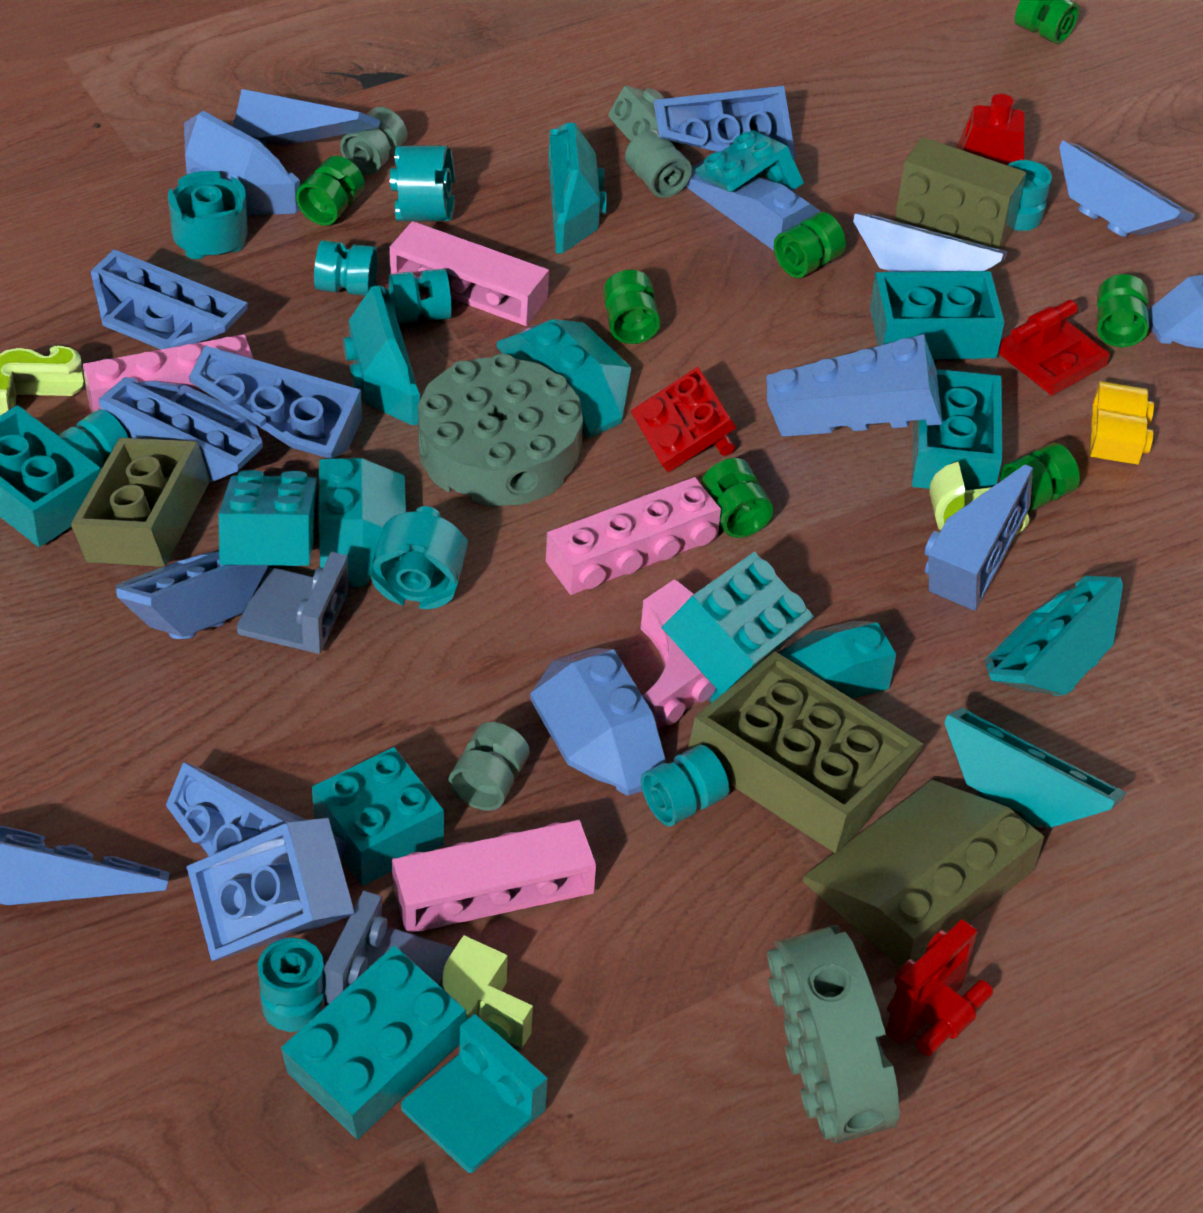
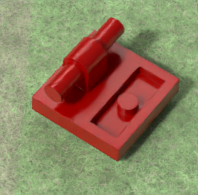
M1067 300L1056 307L1048 306L1029 316L1026 323L1011 330L1009 336L1001 339L998 350L1000 356L1051 396L1107 366L1110 353L1066 320L1078 311V307L1073 300Z
M698 366L630 411L667 473L713 443L722 456L730 455L735 449L727 434L737 427Z
M963 919L948 932L940 930L929 942L925 954L917 961L913 959L908 960L894 978V984L897 985L894 997L887 1007L890 1016L886 1035L901 1046L925 1022H928L931 1027L916 1041L917 1048L926 1056H931L948 1038H957L976 1019V1011L993 995L992 987L984 980L977 981L962 997L956 993L963 985L978 931Z

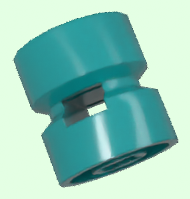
M1017 160L1007 165L1026 172L1014 230L1029 231L1037 228L1042 223L1052 175L1044 165L1038 162Z
M321 240L315 258V289L339 293L343 287L346 288L348 294L366 296L370 288L375 286L377 248L353 244L350 249H346L344 243Z
M445 268L423 270L419 277H416L412 271L389 274V292L398 324L418 322L420 316H424L428 321L451 318V295ZM420 293L426 294L427 299L421 300Z
M103 409L95 410L80 420L76 427H71L58 435L101 467V469L118 439L128 438L120 422Z
M699 744L676 756L672 763H662L644 772L641 777V788L644 798L655 817L663 825L671 827L694 815L696 809L703 810L728 797L729 782L717 756L708 747Z
M284 938L269 944L261 953L257 963L262 1014L267 1022L278 1030L287 1032L300 1031L326 1007L323 956L315 945L304 939Z

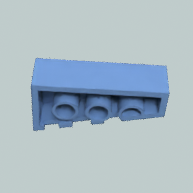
M924 334L766 375L767 403L782 437L832 433L835 427L847 426L852 428V431L868 430L869 424L890 422L892 428L908 427L909 421L926 420L927 425L942 424L937 369Z

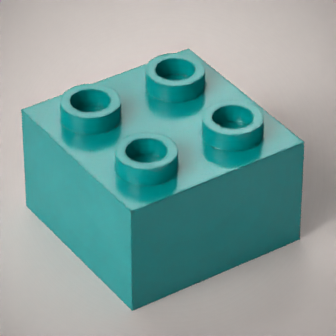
M394 747L312 786L314 819L329 818L333 835L348 843L341 859L362 886L391 872L392 859L404 857L413 852L424 853L433 851L444 845L443 808Z

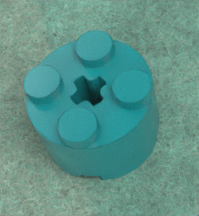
M448 145L396 146V168L390 169L391 191H398V199L395 201V218L397 222L452 220L455 195H451V183H455V171L452 151L450 148H447Z
M198 171L181 177L178 180V186L174 190L170 188L168 204L171 234L174 242L185 250L187 257L202 259L206 255L238 252L244 248L245 239L248 234L246 193L243 184L238 179L231 176L232 181L221 178L220 172Z
M429 506L419 507L415 512L395 515L383 526L372 563V583L384 597L394 603L404 606L406 599L420 602V609L441 607L450 602L455 594L469 544L468 539L452 523L441 518L438 510Z

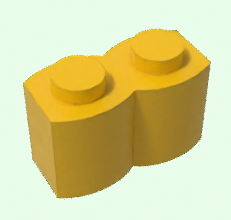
M1099 381L1092 404L1090 457L1139 465L1142 453L1149 454L1153 441V430L1147 429V425L1149 426L1152 421L1154 402L1148 401V390L1146 388Z

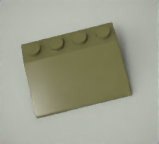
M774 651L695 716L687 750L699 744L708 747L720 760L731 786L836 854L864 827L921 752L924 743Z
M931 780L845 844L836 854L833 853L805 874L802 882L901 968L910 959L914 961L919 960L925 954L931 939L940 930L948 932L961 919L969 923L1035 870L1044 836L1009 807Z

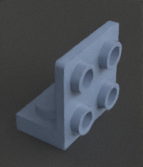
M331 552L324 567L316 569L314 577L267 567L237 624V633L242 636L320 654L349 593L348 556Z
M363 891L354 908L355 914L350 915L324 967L326 1003H331L394 945L441 987L444 966L454 948L387 927V918L382 917V896Z

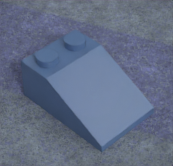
M1023 465L946 520L941 532L934 531L931 534L924 552L928 556L925 573L929 575V592L971 610H977L1030 508L1033 467Z
M329 818L286 822L187 866L211 961L227 958L280 939L308 932L355 914Z

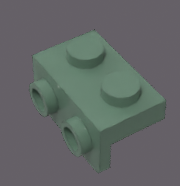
M625 85L609 111L608 116L624 135L632 141L643 131L650 129L658 130L653 101L664 99V97L651 88H646L644 91Z

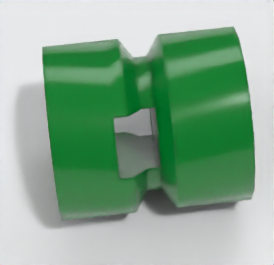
M1020 0L1015 13V23L1017 26L1032 33L1039 31V35L1042 38L1058 45L1063 43L1074 29L1079 16V5L1072 0Z
M331 156L315 170L313 175L309 176L298 187L296 202L305 217L313 223L329 226L362 194L365 188V181L361 171L350 160L341 156Z
M819 212L801 221L800 224L779 233L774 239L773 248L781 268L791 277L801 278L817 270L819 265H825L840 257L845 251L846 240L841 225L828 213Z
M623 270L608 278L603 286V298L605 308L607 309L609 328L613 337L619 342L626 344H639L648 341L660 328V316L650 278L637 270Z
M1127 274L1114 275L1104 280L1099 286L1097 293L1098 335L1105 343L1113 347L1124 348L1134 346L1147 336L1149 329L1147 286L1141 279Z
M1058 443L1048 444L1033 451L1030 455L1022 456L1005 464L1001 468L1000 481L1023 465L1033 467L1031 501L1028 513L1047 505L1052 500H1057L1074 492L1080 482L1076 460L1069 450Z
M739 458L725 459L708 469L702 477L701 485L721 508L720 525L730 537L742 538L753 535L764 528L771 520L774 511L773 505L764 489L759 485L758 479L750 465L745 460Z

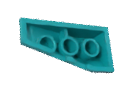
M855 620L814 630L777 652L851 699L888 690L896 653L878 622ZM717 689L709 698L710 703L722 695Z

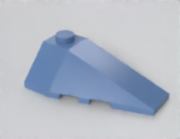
M784 86L656 99L653 101L659 138L718 152L733 144L734 139L738 135L754 130L787 145L793 159L796 158Z
M242 89L233 127L260 141L266 147L267 143L286 146L379 128L380 120L358 111Z
M704 160L692 166L691 177L685 186L772 250H774V239L779 233L800 224L801 221L816 213L822 212L786 186L756 176L732 192H728L697 176L695 169L702 165Z
M206 345L189 376L191 383L291 448L333 459L348 451L362 421L360 389Z
M183 762L166 803V807L192 842L200 844L208 856L286 822L306 820L186 762ZM333 835L341 861L348 843Z
M0 825V904L17 905L166 891L170 872L113 856H104L102 862L92 860L93 854L86 851L84 847L69 844L68 846L57 845L53 849L45 846V836Z

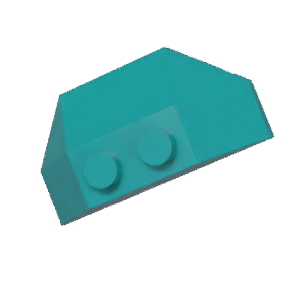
M565 123L558 126L557 129L549 130L548 164L555 253L566 252L598 230L599 214H606V191H599L604 190V169L597 168L596 153L575 123Z
M372 286L349 319V337L343 338L346 361H353V364H350L353 388L360 387L364 404L410 425H418L420 393L410 365L388 288Z
M552 319L530 326L497 341L496 347L503 354H508L516 359L541 364L566 379L567 383L580 398L583 417L582 432L589 439L622 423L631 366L585 323Z
M362 458L319 459L320 568L324 567L330 553L335 552L348 556L349 587H364L372 579V563L384 524L393 516L406 512L404 475Z
M1084 576L1075 582V588L1059 593L1034 610L984 660L991 681L1028 692L1045 693L1053 696L1067 695V693L1071 692L1075 685L1091 668L1099 663V660L1114 644L1123 589L1121 577Z
M963 707L948 714L944 724L966 784L978 790L979 797L1001 805L1004 804L1020 812L1019 816L1032 826L1052 828L1111 810L1123 801L1127 793L988 722Z

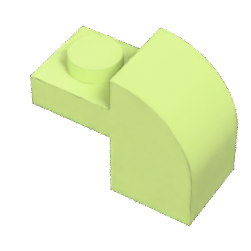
M463 935L444 966L442 989L466 1009L467 1019L476 1014L506 1042L523 1048L532 1033L533 1005L502 991L507 983L508 955Z

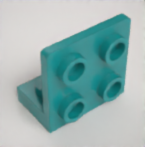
M754 130L738 135L734 139L733 144L722 151L710 154L704 159V163L695 169L698 177L728 192H732L755 175L784 185L792 191L804 184L788 146Z
M474 1014L460 1025L459 1054L403 1099L401 1110L468 1173H473L545 1112L548 1078Z

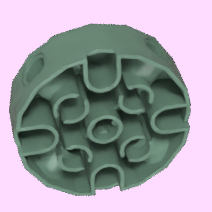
M497 354L492 358H477L471 361H458L427 385L418 403L420 464L434 484L449 493L454 489L458 493L470 495L471 502L487 506L523 505L551 495L564 484V478L572 472L573 468H576L581 457L583 417L580 398L562 375L556 374L538 363L516 359L508 354Z
M832 925L775 941V948L766 952L772 977L768 978V985L775 1006L783 1007L785 1017L783 1024L789 1045L784 1046L785 1054L792 1075L801 1074L805 1088L800 1089V1094L808 1119L817 1117L824 1140L829 1139L836 1144L897 1127L900 1109L894 1066L885 1057L878 1036L885 1035L886 1033L866 971L852 940L846 932L840 933L838 925Z

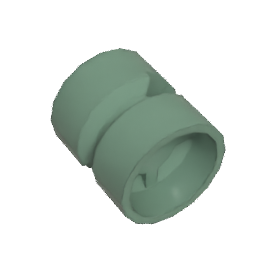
M375 107L366 114L380 120L379 128L345 134L340 142L342 156L354 163L364 175H373L388 162V159L395 155L396 146H403L407 140V129L404 122L395 112L385 107Z
M650 129L641 132L629 143L625 152L627 166L637 177L644 181L646 187L658 198L674 196L687 185L691 177L692 166L690 162L674 147L670 140L659 138L658 130Z
M484 722L477 726L464 750L465 753L461 754L448 781L451 790L461 801L476 809L493 811L500 808L514 784V779L521 772L530 755L527 742L516 730L505 724Z

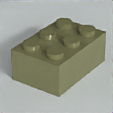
M921 137L904 162L895 220L1002 250L1014 231L1026 172Z
M118 439L71 522L86 562L166 567L211 480L197 441Z

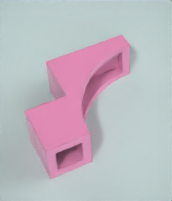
M675 579L644 599L642 608L641 630L655 644L665 666L658 681L642 695L654 715L657 730H660L665 725L670 726L676 723L686 710L697 702H705L716 690L714 685L661 628L694 595Z

